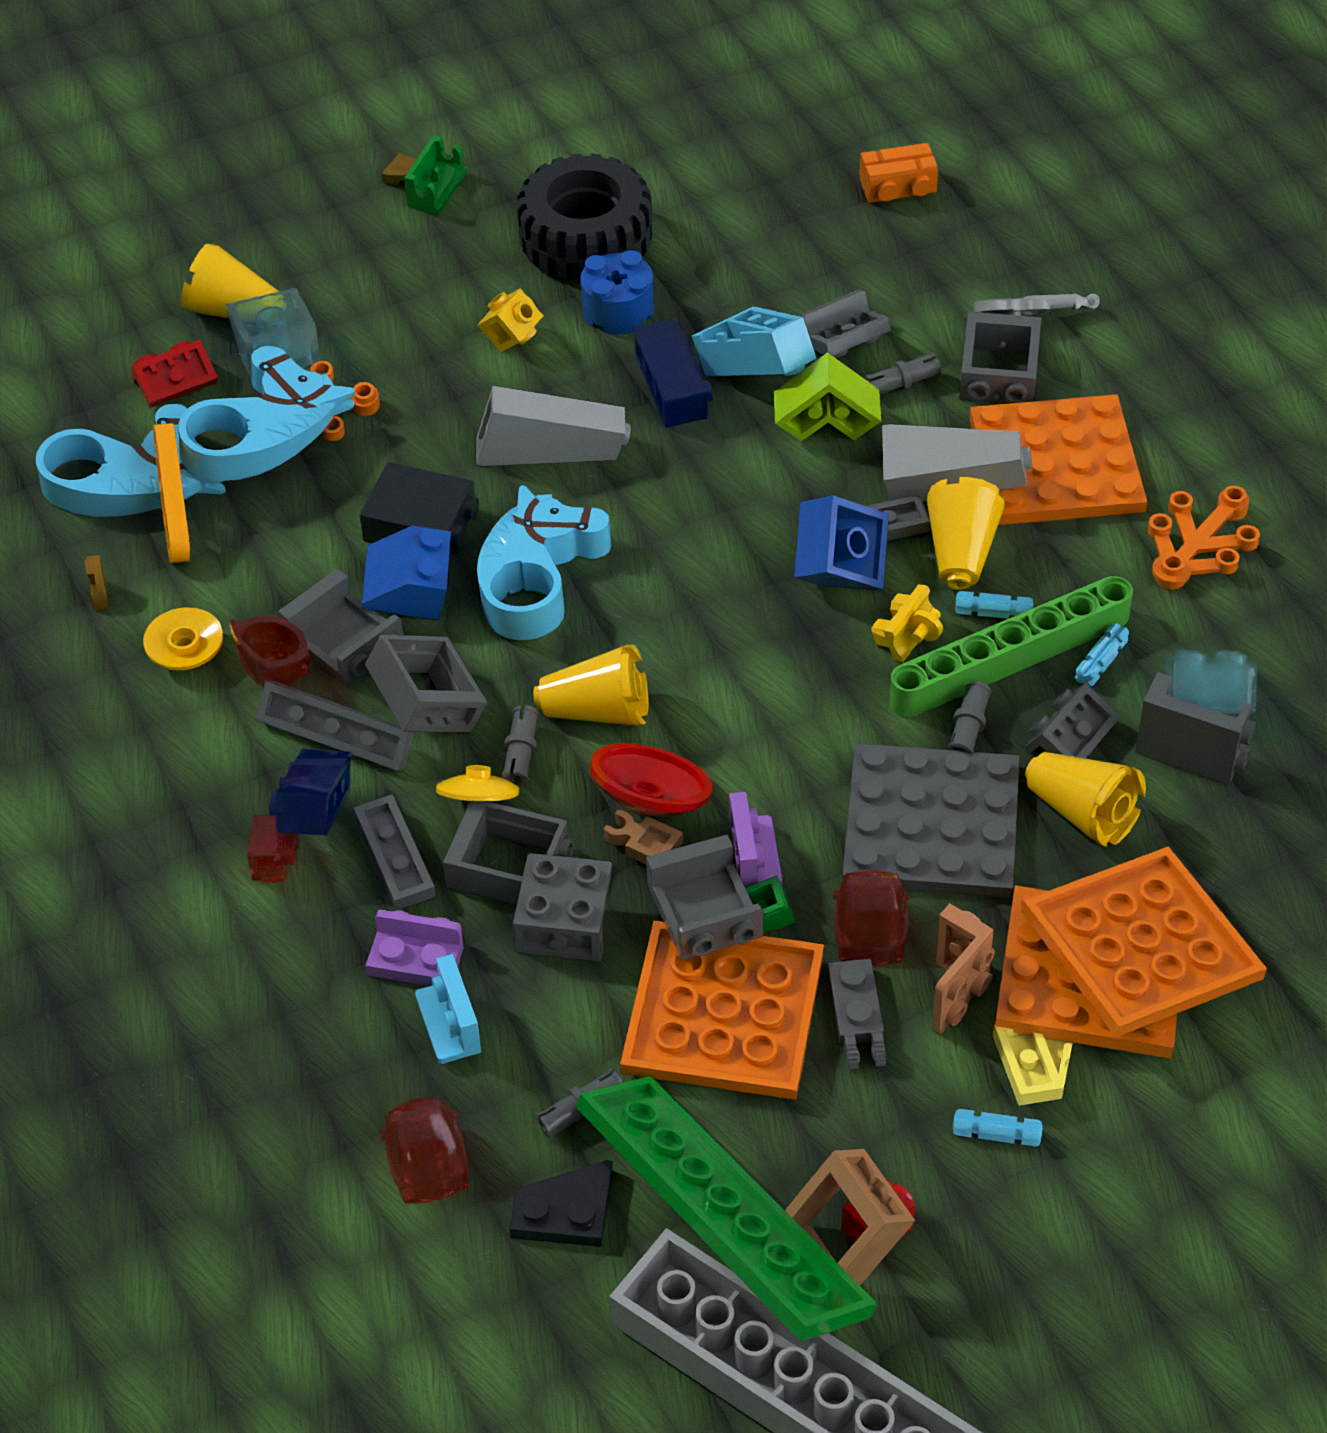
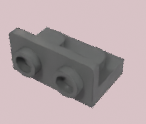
M1084 683L1074 693L1066 689L1053 702L1051 706L1056 711L1051 717L1045 714L1033 725L1029 732L1034 737L1024 748L1031 753L1041 746L1049 753L1086 759L1121 716L1087 683Z

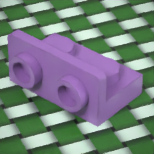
M746 792L729 793L730 830L737 872L744 887L746 888L775 875L778 876L782 884L771 816H758L756 808H749Z
M385 910L377 911L375 917L377 933L366 963L367 976L432 986L431 978L438 976L436 958L453 954L458 967L464 949L461 925L459 923L442 917L428 918L410 915L399 910L392 912Z

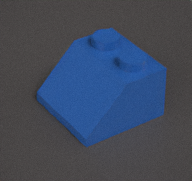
M834 495L800 502L794 578L825 587L882 590L889 514Z
M410 526L368 545L361 609L439 620L447 590L451 531Z

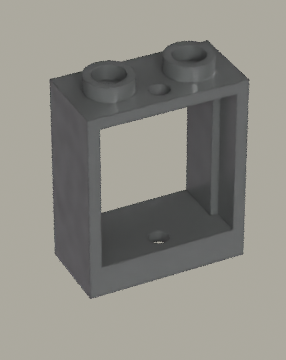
M968 312L959 399L1009 404L1034 402L1041 317ZM973 350L1028 353L1027 371L972 367Z
M380 635L365 663L366 668L403 731L471 732L487 704L486 699L448 637ZM408 672L428 673L437 690H418Z
M470 801L443 861L446 888L517 905L523 876L474 865L486 836L490 835L547 849L546 855L571 857L574 842L568 836L567 820L488 801Z

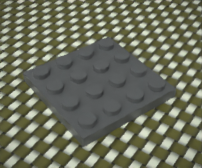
M855 743L842 885L1012 898L1020 755L973 752L972 754L967 751Z

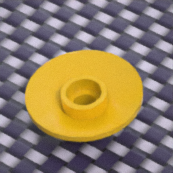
M192 607L177 608L159 615L149 624L143 637V645L148 658L156 665L169 670H189L199 667L210 661L218 653L223 643V631L217 618L205 610Z
M470 765L466 767V774L448 778L436 785V792L441 796L457 800L500 801L517 797L519 795V787L506 779L491 775V767Z

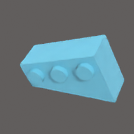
M754 306L692 335L705 376L767 374L790 376L800 373L806 368L805 364L817 359L803 317Z

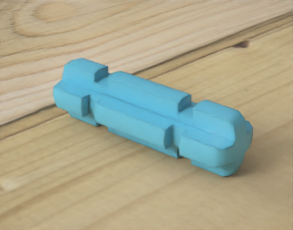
M959 591L955 604L957 614L972 615V612H978L977 616L1009 619V615L1016 616L1033 609V599L1030 597L1017 596V600H1011L1010 595L980 593L979 596H973L974 592Z
M1113 623L1104 632L1106 636H1102L1085 657L1087 660H1083L1076 668L1075 679L1078 683H1087L1091 687L1100 678L1099 674L1104 673L1119 653L1117 650L1122 649L1127 643L1129 630L1126 627H1121L1118 623Z
M957 1109L953 1122V1133L957 1136L971 1137L972 1133L978 1134V1139L1013 1144L1014 1140L1017 1139L1021 1140V1145L1034 1147L1040 1145L1043 1129L1040 1120L1024 1118V1122H1018L1015 1116L981 1112V1116H976L973 1110Z

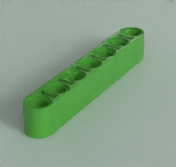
M1110 576L897 666L891 673L889 701L891 710L902 717L917 716L965 695L966 685L972 681H979L989 685L1105 635L1104 632L1113 623H1118L1121 627L1124 626L1129 620L1133 587L1130 582L1121 577Z

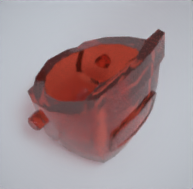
M259 616L236 622L234 618L229 621L231 633L237 645L236 651L242 665L252 680L262 688H264L266 681H275L289 686L308 672L311 657L304 633L294 624L287 622L285 618Z
M872 868L846 873L845 878L841 880L839 890L833 891V899L837 900L834 930L840 961L871 959L872 966L902 962L908 935V909L906 901L909 900V891L904 890L901 878L896 873Z
M420 1097L400 1103L391 1111H388V1116H385V1129L379 1131L381 1140H386L388 1166L405 1204L439 1200L468 1188L467 1155L462 1134L456 1123L459 1121L456 1111L451 1112L448 1104L442 1098Z

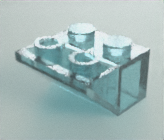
M1176 649L1175 656H1165V674L1173 677L1170 696L1220 713H1240L1244 702L1253 705L1251 714H1255L1257 664L1246 658L1247 655L1241 654V651L1217 650L1216 657H1205V653H1200V650Z

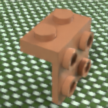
M950 903L939 915L936 964L947 970L935 987L932 1030L939 1034H942L949 1025L956 1026L965 1015L967 1004L975 995L980 997L985 993L992 980L990 963L995 954V950L992 949L994 929L982 923L973 913L962 911Z

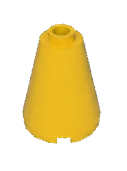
M213 243L212 245L206 244L199 251L189 269L190 272L194 273L191 285L184 282L182 288L181 306L190 312L267 327L271 326L273 322L278 323L282 319L286 310V303L283 302V294L219 245Z
M959 477V483L948 485L947 479L940 480L930 487L927 494V506L939 577L943 583L954 590H966L978 582L1005 507L1004 496L1001 498L999 495L1000 489L983 479Z
M633 644L624 645L541 677L539 686H535L533 690L536 709L542 710L544 715L550 718L631 726L645 725L646 721L641 716H648L647 680L645 672L639 673L635 665L636 661H642L640 652Z
M1044 752L1038 757H1034L1029 762L1025 773L1028 788L1095 843L1107 847L1106 843L1108 842L1114 845L1121 842L1131 831L1141 812V809L1135 807L1138 794L1145 797L1146 793L1144 775L1140 770L1132 766Z

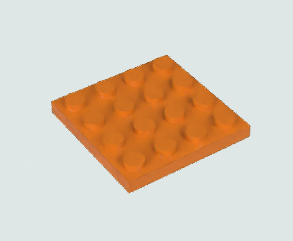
M1118 394L970 407L969 419L972 429L1020 432L1022 446H1030L1033 469L1026 470L1027 486L999 490L1001 498L1003 496L1005 498V507L998 525L1146 512L1147 499Z
M1169 846L1023 900L1021 909L1023 915L1115 1037L1264 979L1267 970L1265 965Z
M1015 885L995 1026L1013 1029V1033L1033 1036L1034 1032L1043 1034L1044 1038L1172 1059L1177 1014L1115 1037L1021 912L1023 900L1047 892V890Z
M654 920L620 1062L621 1074L638 1077L651 1076L653 1079L797 1100L824 957V944L763 936L745 944H736L712 951L704 956H694L681 960L665 923Z

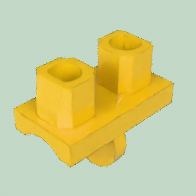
M918 584L911 595L898 593L891 601L890 611L893 616L891 621L878 619L871 627L876 645L889 647L895 661L904 662L918 643L922 640L935 641L943 632V625L939 620L941 613L929 601V586Z

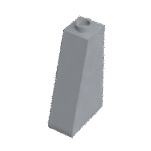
M492 386L476 437V465L494 466L617 460L621 446H627L630 438L631 426L629 423H625V407Z
M894 424L882 425L883 481L889 501L918 495L922 501H927V494L932 485L944 479H947V485L959 483V477L983 479L996 485L1000 490L1027 486L1026 470L1033 469L1030 446H1022L1020 432Z

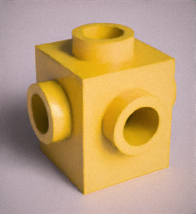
M520 288L509 295H506L505 292L497 295L488 304L490 311L477 326L494 346L502 352L518 343L522 345L531 339L537 332L534 326L541 320L543 314L537 309L531 298L526 296Z

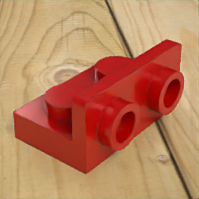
M201 340L192 343L189 341L179 342L173 345L168 352L157 356L154 353L140 357L135 364H132L131 378L134 384L139 385L149 408L218 383V376Z

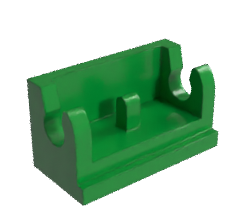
M432 136L404 177L407 207L436 215L441 213L467 174V167H464L462 150L458 144H455L452 149L453 155H449L444 151L445 145L442 137Z

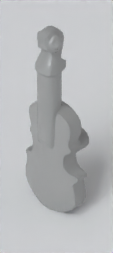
M1075 293L1033 295L1024 298L981 300L975 302L973 308L974 312L1032 316L1047 313L1050 309L1071 308L1072 310H1078L1081 307L1094 310L1099 305L1100 299L1096 294H1090L1086 297Z

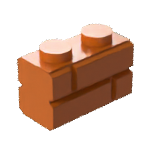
M922 143L879 151L862 152L860 154L859 176L868 203L891 201L898 198L936 193L938 166L934 156H932L929 143Z

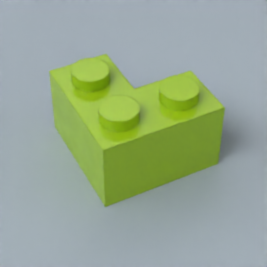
M828 352L774 391L775 424L801 442L827 423H830L855 441L881 422L879 389Z

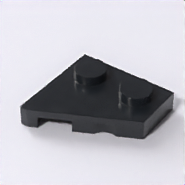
M605 1160L517 1188L509 1227L510 1238L602 1247L613 1177V1161Z

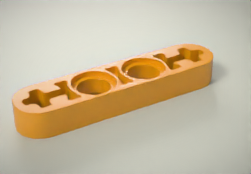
M154 424V450L169 562H190V543L174 424Z

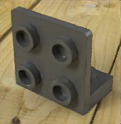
M529 854L526 860L513 921L516 952L601 962L604 949L602 921L611 879L612 863L600 860Z

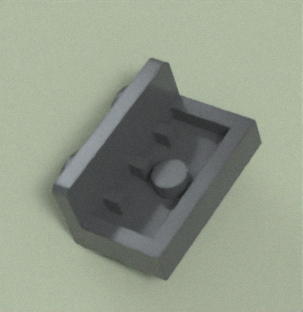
M860 289L801 314L814 351L823 355L828 352L835 358L845 355L848 349L856 345L873 343L878 340L879 335L891 331L888 317L869 310L866 293Z

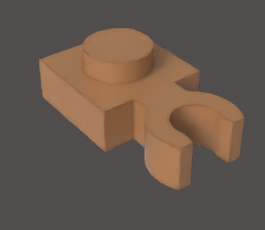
M617 810L615 813L616 824L623 828L615 829L608 825L604 827V838L607 842L613 845L626 844V856L646 864V857L680 848L683 844V832L646 816L641 824L636 823L633 816L624 810Z

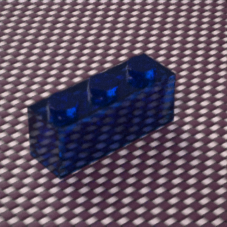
M676 318L633 327L634 354L665 428L707 419L708 403L713 401L711 386L708 380H702L699 358L691 355V343L688 333L686 331L681 332Z
M301 749L295 761L289 763L286 776L280 778L277 791L271 793L269 812L270 817H276L277 833L327 836L351 791V751Z

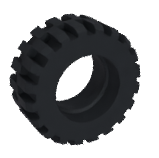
M581 153L572 154L570 158L566 159L561 156L553 159L549 165L544 163L535 170V174L531 173L519 189L517 195V216L520 246L527 255V259L536 267L540 266V270L550 276L556 274L561 280L569 281L572 278L578 279V282H581V273L585 267V261L590 256L623 253L628 250L637 251L644 256L650 247V240L652 239L650 189L647 187L645 179L632 166L627 163L622 165L621 161L617 158L610 156L606 159L602 158L601 154L591 153V156H581ZM578 216H597L591 219H573Z

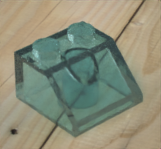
M297 288L226 304L240 357L250 379H252V353L263 346H275L283 349L301 368L321 361L316 325Z

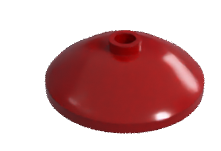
M629 743L612 744L596 750L590 761V774L598 787L618 804L639 815L665 817L686 814L703 807L711 797L712 782L700 767L677 754L660 748Z

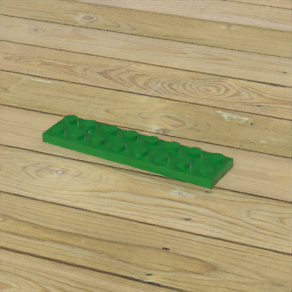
M651 1076L580 1093L576 1108L800 1342L872 1318L877 1303Z

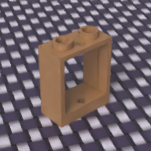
M865 1149L835 1150L785 1211L832 1257L810 1223L841 1187L868 1226L838 1262L860 1286L911 1227L915 1219Z

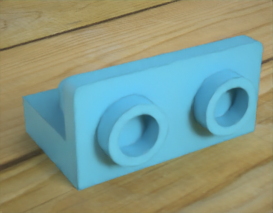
M453 954L436 958L438 976L431 978L432 986L418 989L415 992L420 1012L436 1058L440 1064L481 1053L478 1022Z

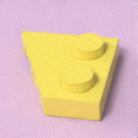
M994 1025L993 1039L1018 1105L1062 1099L1073 1042L1044 1038L1043 1034L1034 1032L1033 1036L1013 1033V1029Z

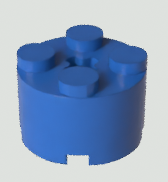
M628 250L623 253H611L602 256L593 255L586 259L585 267L581 273L582 311L586 322L592 327L593 323L603 327V332L609 334H626L643 327V321L648 317L651 319L654 313L653 273L650 266L642 260V255L637 251Z

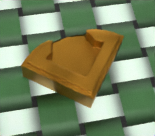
M399 153L382 172V182L400 185V181L404 180L416 158Z
M100 555L86 557L87 560H85L86 575H88L90 581L92 608L95 611L108 610L107 581Z

